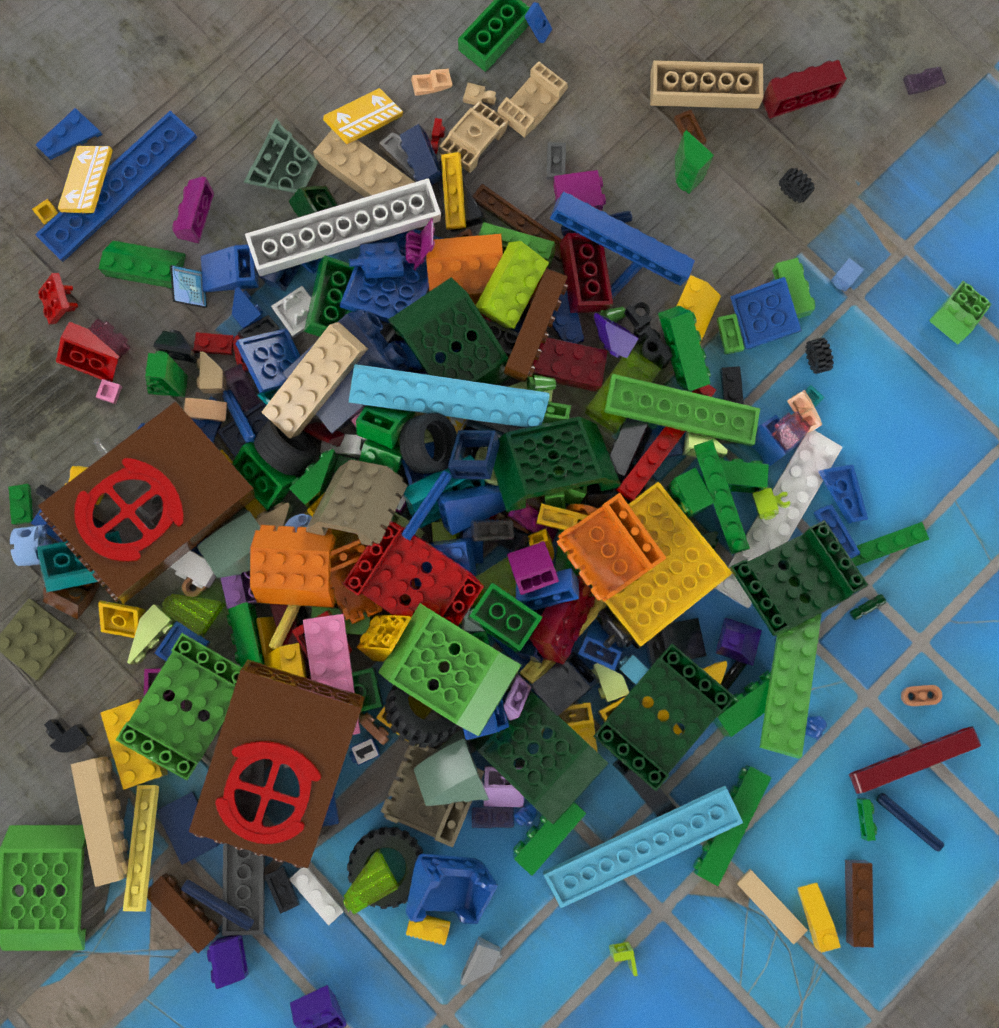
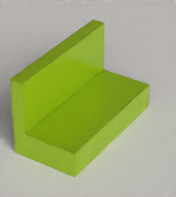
M623 942L609 945L610 954L614 962L628 960L633 976H638L634 951L630 943Z

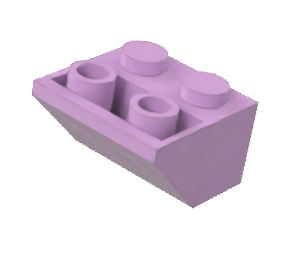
M485 766L484 787L489 800L484 801V806L523 807L524 797L493 766ZM515 766L516 769H522V768H523V767H521V766Z

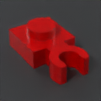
M435 118L431 139V145L436 155L440 140L445 136V127L440 118Z

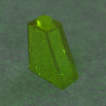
M171 594L162 602L163 607L161 611L197 635L204 637L226 604L217 600Z
M380 849L375 851L344 894L345 899L343 903L348 911H352L353 915L397 890L399 887Z

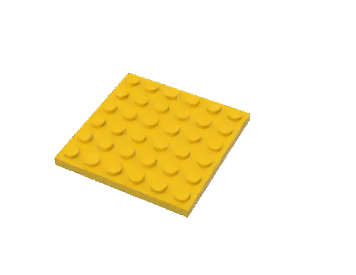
M659 482L655 483L628 505L663 552L666 559L605 601L606 605L640 647L733 574Z

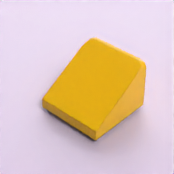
M48 198L32 208L44 225L58 214Z

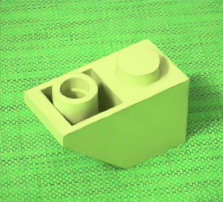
M598 663L592 665L593 669L591 671L600 680L598 682L600 685L598 693L601 700L605 699V702H609L626 696L629 693L623 675Z

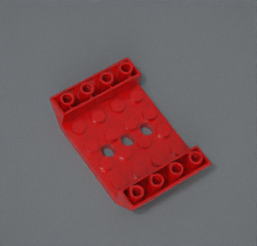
M390 521L387 529H384L386 532L379 544L374 542L372 546L367 545L342 585L357 596L363 594L392 615L412 617L421 603L446 620L459 626L485 586L471 572L414 534L410 541L402 536L405 527ZM424 562L431 563L432 571L430 573L423 570L422 565ZM414 578L420 579L422 583L421 588L416 589L412 586ZM403 594L410 596L411 603L409 605L402 603L401 597Z

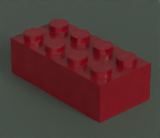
M839 60L833 62L826 61L820 66H810L804 71H795L788 76L772 79L763 95L762 102L770 119L836 98L847 78Z
M567 233L559 243L564 275L567 276L566 284H568L567 295L570 313H589L607 310L613 305L604 246L578 233Z
M548 337L545 344L541 343L539 349H542L538 361L534 359L532 365L535 366L532 375L555 378L556 384L597 392L602 387L607 350Z
M577 576L579 579V599L545 607L541 615L542 619L530 637V640L545 660L561 664L565 663L571 654L575 641L579 637L583 624L587 621L590 609L595 604L596 598L580 576Z

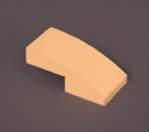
M449 69L431 70L430 74L412 75L411 78L415 96L435 93L452 87Z
M805 390L787 400L797 416L796 421L805 434L822 426L821 419Z
M185 398L184 411L191 419H206L218 422L226 420L227 402Z

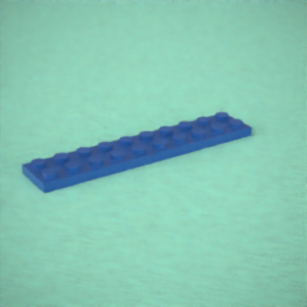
M170 110L108 167L94 213L59 212L35 235L64 262L197 138L196 134Z

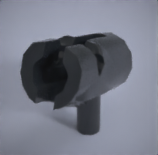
M605 607L599 611L598 615L600 617H596V619L609 636L604 641L603 646L608 649L614 642L620 648L631 646L634 642L633 637L610 608Z

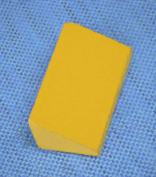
M263 617L256 620L263 656L275 650L269 646L277 629L274 617Z

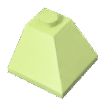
M686 432L682 455L697 457L694 445L712 439L719 457L723 458L728 450L713 437Z

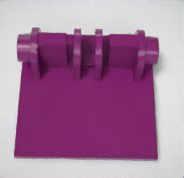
M433 218L429 220L420 235L414 231H409L406 234V260L409 263H414V270L417 269L420 263L424 262L427 253L431 252L434 248L433 234L435 228L433 227Z

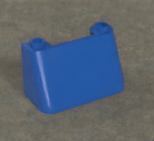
M420 854L414 865L406 914L410 921L420 922L426 917L425 911L455 912L461 923L478 924L498 884L483 862L478 859Z

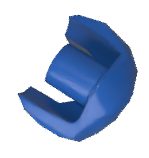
M822 716L807 717L805 735L819 741L827 727V723Z
M530 803L514 814L515 821L522 827L524 825L528 827L537 817L536 808Z

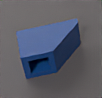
M237 287L234 293L232 315L244 329L262 319L261 314L264 312L258 304L253 305L251 303L252 297L246 290L242 292Z

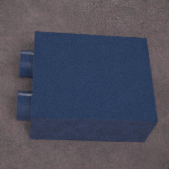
M362 310L347 313L338 321L368 348L357 362V365L405 372L410 371L405 365V362L408 360L405 351L397 343L391 342L389 344L380 333L383 325L372 312L366 311L364 313ZM313 345L283 372L287 379ZM353 369L316 413L331 433L346 427L351 423V419L367 406L348 402Z

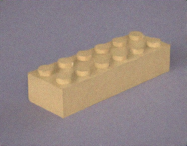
M653 61L650 75V106L758 109L763 100V64Z
M333 130L328 133L313 151L315 159L321 166L363 197L415 183L360 141L355 140L346 144Z
M340 322L330 324L266 405L262 413L290 439L299 435L368 348Z
M108 756L71 764L95 887L120 881L127 877L129 862L127 851L129 850L127 839H124L123 831L125 825L123 819H120L119 811L121 806L115 795L117 786L111 775L113 770L111 760H108Z

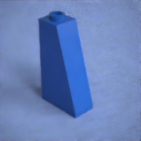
M492 484L441 493L437 499L443 527L451 535L506 510L499 487Z

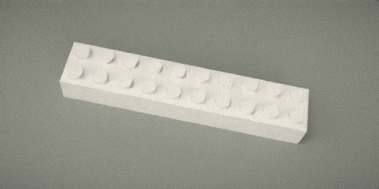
M428 178L246 233L245 236L259 276H264L322 258L325 255L329 256L360 246V244H368L426 226L431 218H433V223L439 222L441 212Z

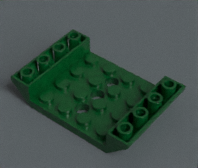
M452 277L388 319L398 336L402 335L427 375L500 385L510 378V376L504 374L509 359L468 293ZM468 331H473L476 334V339L473 342L467 339ZM454 341L460 344L458 352H453L451 349V344ZM438 352L444 354L445 359L442 363H438L435 359V355Z
M580 416L505 432L498 438L500 445L493 471L506 512L526 508V499L596 483H599L601 491L617 488L621 485L598 425ZM549 439L553 442L551 444H545L543 441ZM556 455L558 458L550 459L549 456ZM561 470L564 473L562 475H556L554 471Z
M825 520L809 527L804 534L750 561L745 559L730 567V570L773 636L783 634L831 609L868 586V583ZM778 563H783L786 566V571L781 570L778 567ZM789 579L795 580L797 587L791 586ZM801 595L808 599V604L801 602Z
M671 644L610 714L593 737L657 791L669 777L670 771L720 712H724L735 699V696L676 646ZM646 696L651 697L654 701L653 706L650 708L642 705V700ZM660 710L669 712V718L666 721L658 719L657 714ZM675 724H683L685 731L682 734H675L673 731Z
M530 690L520 716L513 720L508 719V728L497 733L474 738L470 743L524 798L554 825L609 763ZM546 729H552L553 731L552 737L549 739L543 738V732ZM532 744L539 745V750L535 754H530L529 752ZM519 759L525 760V765L522 769H516L515 763Z

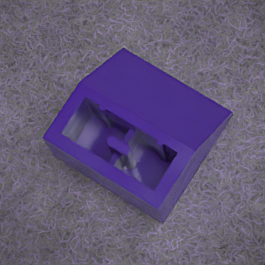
M242 935L221 937L209 946L207 958L212 963L211 981L213 984L215 983L216 989L241 981L248 976L249 972Z
M328 985L290 1002L293 1023L296 1028H344L347 1026L336 996Z

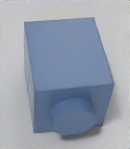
M849 258L831 281L836 288L846 292L864 269Z

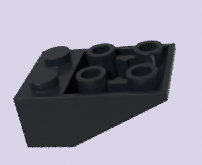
M698 618L670 623L645 643L649 667L654 664L671 644L676 646L690 659L707 656Z
M573 651L564 664L557 663L536 680L531 687L548 705L550 710L556 716H559L586 695L600 680Z

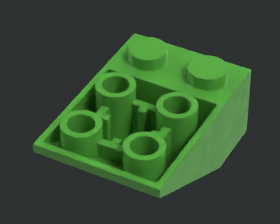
M962 281L929 321L958 345L974 330L992 304L986 297L974 290L970 284Z

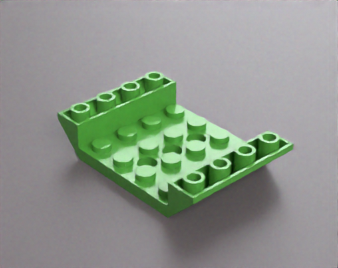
M420 603L396 646L386 658L378 673L456 725L480 736L520 669L521 664ZM453 644L460 645V652L457 655H452L450 651ZM444 661H447L450 665L446 673L440 671V665ZM433 679L439 682V687L435 691L429 688V683Z
M182 633L173 646L169 658L131 719L122 728L116 741L188 781L224 723L242 667ZM166 690H172L175 693V698L172 701L164 699V692ZM184 700L192 702V709L190 711H184L181 708V703ZM201 710H207L210 713V718L207 721L199 719V712Z
M9 825L0 847V947L2 951L85 950L86 928H81L84 848L87 847L83 825ZM38 884L42 885L45 889L42 896H39L35 891ZM58 884L65 887L63 896L58 895L56 892ZM17 885H21L24 888L22 896L17 895L15 892Z

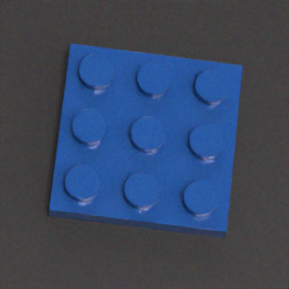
M785 277L730 296L747 350L802 331Z
M287 328L239 339L235 343L260 393L281 388L287 380L283 372L300 357Z

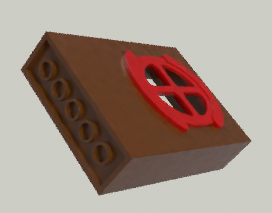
M175 401L39 504L38 507L42 510L39 515L63 542L68 540L66 546L76 557L82 556L79 560L88 571H95L92 574L102 587L108 586L105 589L116 602L120 600L125 604L254 500L255 495L253 487ZM125 480H141L149 483L151 489L132 504H126L113 489V486ZM103 493H107L121 508V512L104 526L97 528L93 523L94 507L99 497ZM159 495L163 501L162 516L157 526L150 530L135 512L152 497ZM126 518H129L143 533L142 539L132 543H114L105 538L107 532Z
M247 660L240 670L189 832L199 838L207 837L213 839L219 844L233 845L238 850L246 849L258 856L272 857L277 862L285 861L297 868H308L365 697ZM261 759L272 760L273 765L264 787L244 782L240 779L242 771L253 762ZM281 764L288 765L295 772L300 786V795L298 797L289 796L273 789ZM236 789H242L261 796L254 821H247L240 814L235 802ZM270 799L291 804L295 807L294 812L284 822L271 827L262 825V819Z

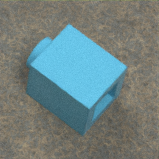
M626 655L618 663L620 665L618 670L634 686L649 670L634 655L629 657Z

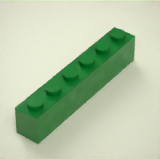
M713 439L694 445L699 465L709 493L714 501L713 504L731 555L750 549Z
M748 765L745 768H741L737 777L739 780L736 786L733 785L729 792L743 823L706 840L702 846L704 851L701 857H697L693 864V872L716 886H719L772 778Z

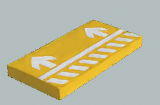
M378 88L325 114L323 120L346 144H349L402 117L403 111Z
M77 146L58 205L60 212H95L113 152L110 146Z

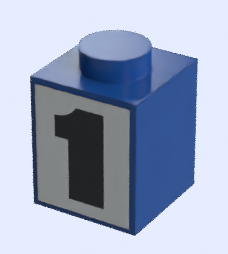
M374 737L350 747L351 752H349L352 762L357 763L358 766L382 755Z

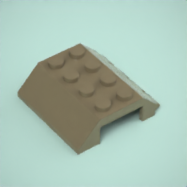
M349 460L337 469L306 531L325 536L328 528L358 534L361 544L370 546L374 542L379 544L386 532L384 529H387L393 517L392 513H395L407 485L402 482L403 478L387 466Z
M419 744L414 746L408 745L404 757L408 758V761L402 760L396 774L400 779H394L388 795L392 796V798H386L381 812L385 814L384 817L386 819L414 828L434 837V840L453 848L472 801L426 806L414 768L437 749L430 746L420 748ZM477 768L480 779H482L484 771Z

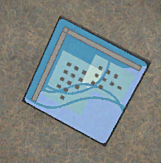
M171 265L173 302L207 308L206 292H203L202 271Z

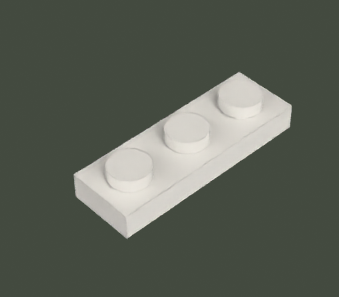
M301 868L289 879L328 925L344 912V908L309 868Z

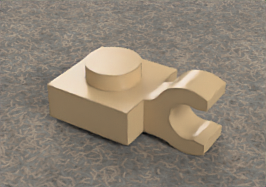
M468 83L463 102L475 105L478 101H481V103L485 102L495 105L496 92L486 91L485 86Z

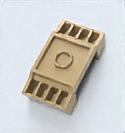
M538 61L531 69L530 78L511 99L507 97L498 107L497 113L508 119V125L525 138L557 104L560 97L568 89V84Z
M478 101L449 132L446 139L439 146L440 154L459 152L461 154L462 168L471 173L476 168L478 158L494 138L499 141L506 132L509 120L481 103V101Z

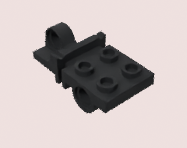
M644 302L627 306L624 314L635 327L633 334L638 338L635 346L638 344L643 346L639 353L640 362L647 366L656 363L659 369L662 370L668 365L673 355L671 354L670 347L667 344H663L660 340L661 337L657 330L650 327L652 319L649 316V306ZM643 308L646 311V315H638L636 309Z

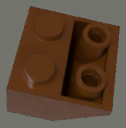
M94 582L46 592L44 587L43 602L78 619L89 607L100 583Z

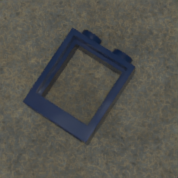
M458 430L448 464L453 479H491L500 445L496 431ZM466 447H488L485 460H463Z

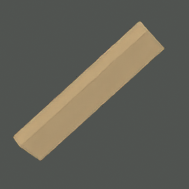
M751 869L736 882L792 944H795L808 931Z

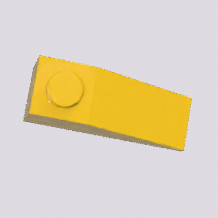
M818 883L798 887L814 947L821 953L840 948L834 923Z

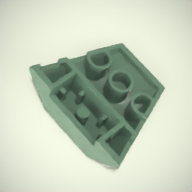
M276 118L244 183L295 193L299 187L307 186L318 161L303 145H300L292 137V134Z
M244 508L197 546L216 578L240 575L242 572L250 571V547L255 531L260 530V526L251 512Z
M462 728L414 768L426 806L462 801L470 802L472 800H489Z

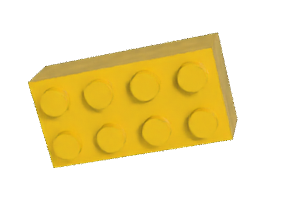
M142 699L100 713L123 790L168 775V771L164 767L116 741L117 736L126 722L131 719Z

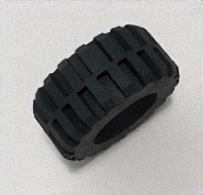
M433 679L429 683V688L432 691L437 690L439 682ZM393 685L386 698L385 713H388L386 716L387 723L392 724L390 729L393 733L397 732L399 734L398 738L400 740L406 739L409 741V745L419 744L420 748H426L428 744L430 747H434L438 743L445 742L453 734L458 725L442 715L440 719L434 721L419 718L409 706L408 697L410 695Z
M384 826L379 829H373L356 843L350 853L349 863L347 864L349 883H352L353 892L359 894V899L363 902H369V906L374 908L375 906H381V909H387V907L392 906V908L399 907V904L408 902L414 865L418 856L423 854L424 851L417 843L418 840L410 836L406 830L402 831L394 826L392 828ZM381 848L395 849L405 860V874L395 885H380L369 874V859L374 852Z

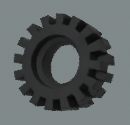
M790 168L779 180L781 191H784V194L788 195L789 199L792 198L794 202L798 201V203L805 202L815 187L814 182H811L812 179L808 178L806 173L803 174L802 170L798 171V168Z
M824 337L808 341L805 346L807 349L805 350L806 358L809 361L808 365H810V369L815 374L832 370L834 364L832 360L834 358L831 354L832 349H830V344H827L828 341Z

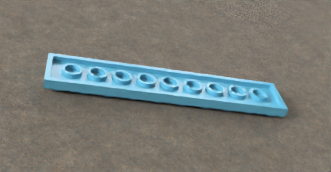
M354 364L348 402L427 414L439 413L448 417L528 428L542 425L550 396L547 392Z
M723 786L543 871V875L560 908H563L742 824L743 821L726 786Z

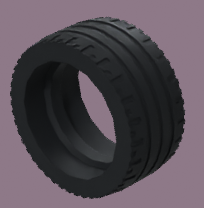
M429 413L409 419L403 425L399 438L402 457L409 468L423 474L441 472L448 469L457 437L455 427L447 417L439 413ZM426 429L430 432L434 441L433 458L429 456L425 448L424 435Z
M270 420L258 432L254 440L257 452L269 465L281 473L291 476L299 475L313 460L317 451L312 439L304 431L290 439Z

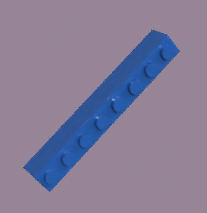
M564 191L556 201L550 216L551 220L679 286L689 279L695 260L688 255L676 251L671 246L657 241L655 238L640 232L636 228H632L623 221L609 216L606 212L600 211Z

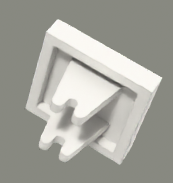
M303 286L271 306L293 338L304 331L311 297Z

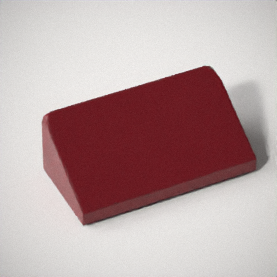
M321 422L309 424L303 429L304 432L336 447H340L345 437V434L340 431L331 433Z

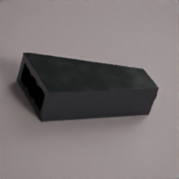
M439 161L440 167L442 169V161ZM462 177L466 228L486 222V218ZM442 179L437 183L441 197L443 212L445 216L444 191ZM465 228L452 229V230H450V231H451V232H455V231H458V230H461V229H465Z
M619 759L612 764L656 817L676 809L660 787L655 791Z

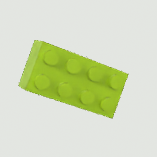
M522 241L509 242L476 304L479 312L504 328H515L549 262Z

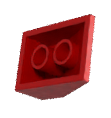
M69 322L60 338L56 362L98 379L113 382L119 356L89 329Z

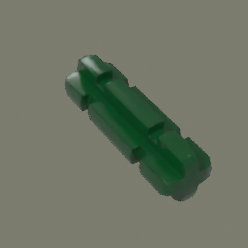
M882 594L877 595L858 606V608L851 610L850 616L853 620L860 619L879 606L886 604L885 597Z

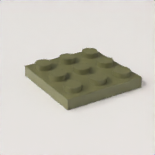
M29 598L1 632L0 652L35 680L39 681L77 633L36 601Z

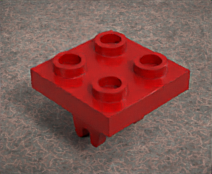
M52 273L38 293L39 299L42 300L44 306L43 313L48 320V324H57L66 312L75 311V308H78L77 303L67 302L66 294H71L70 291H73V287L63 285L59 273Z

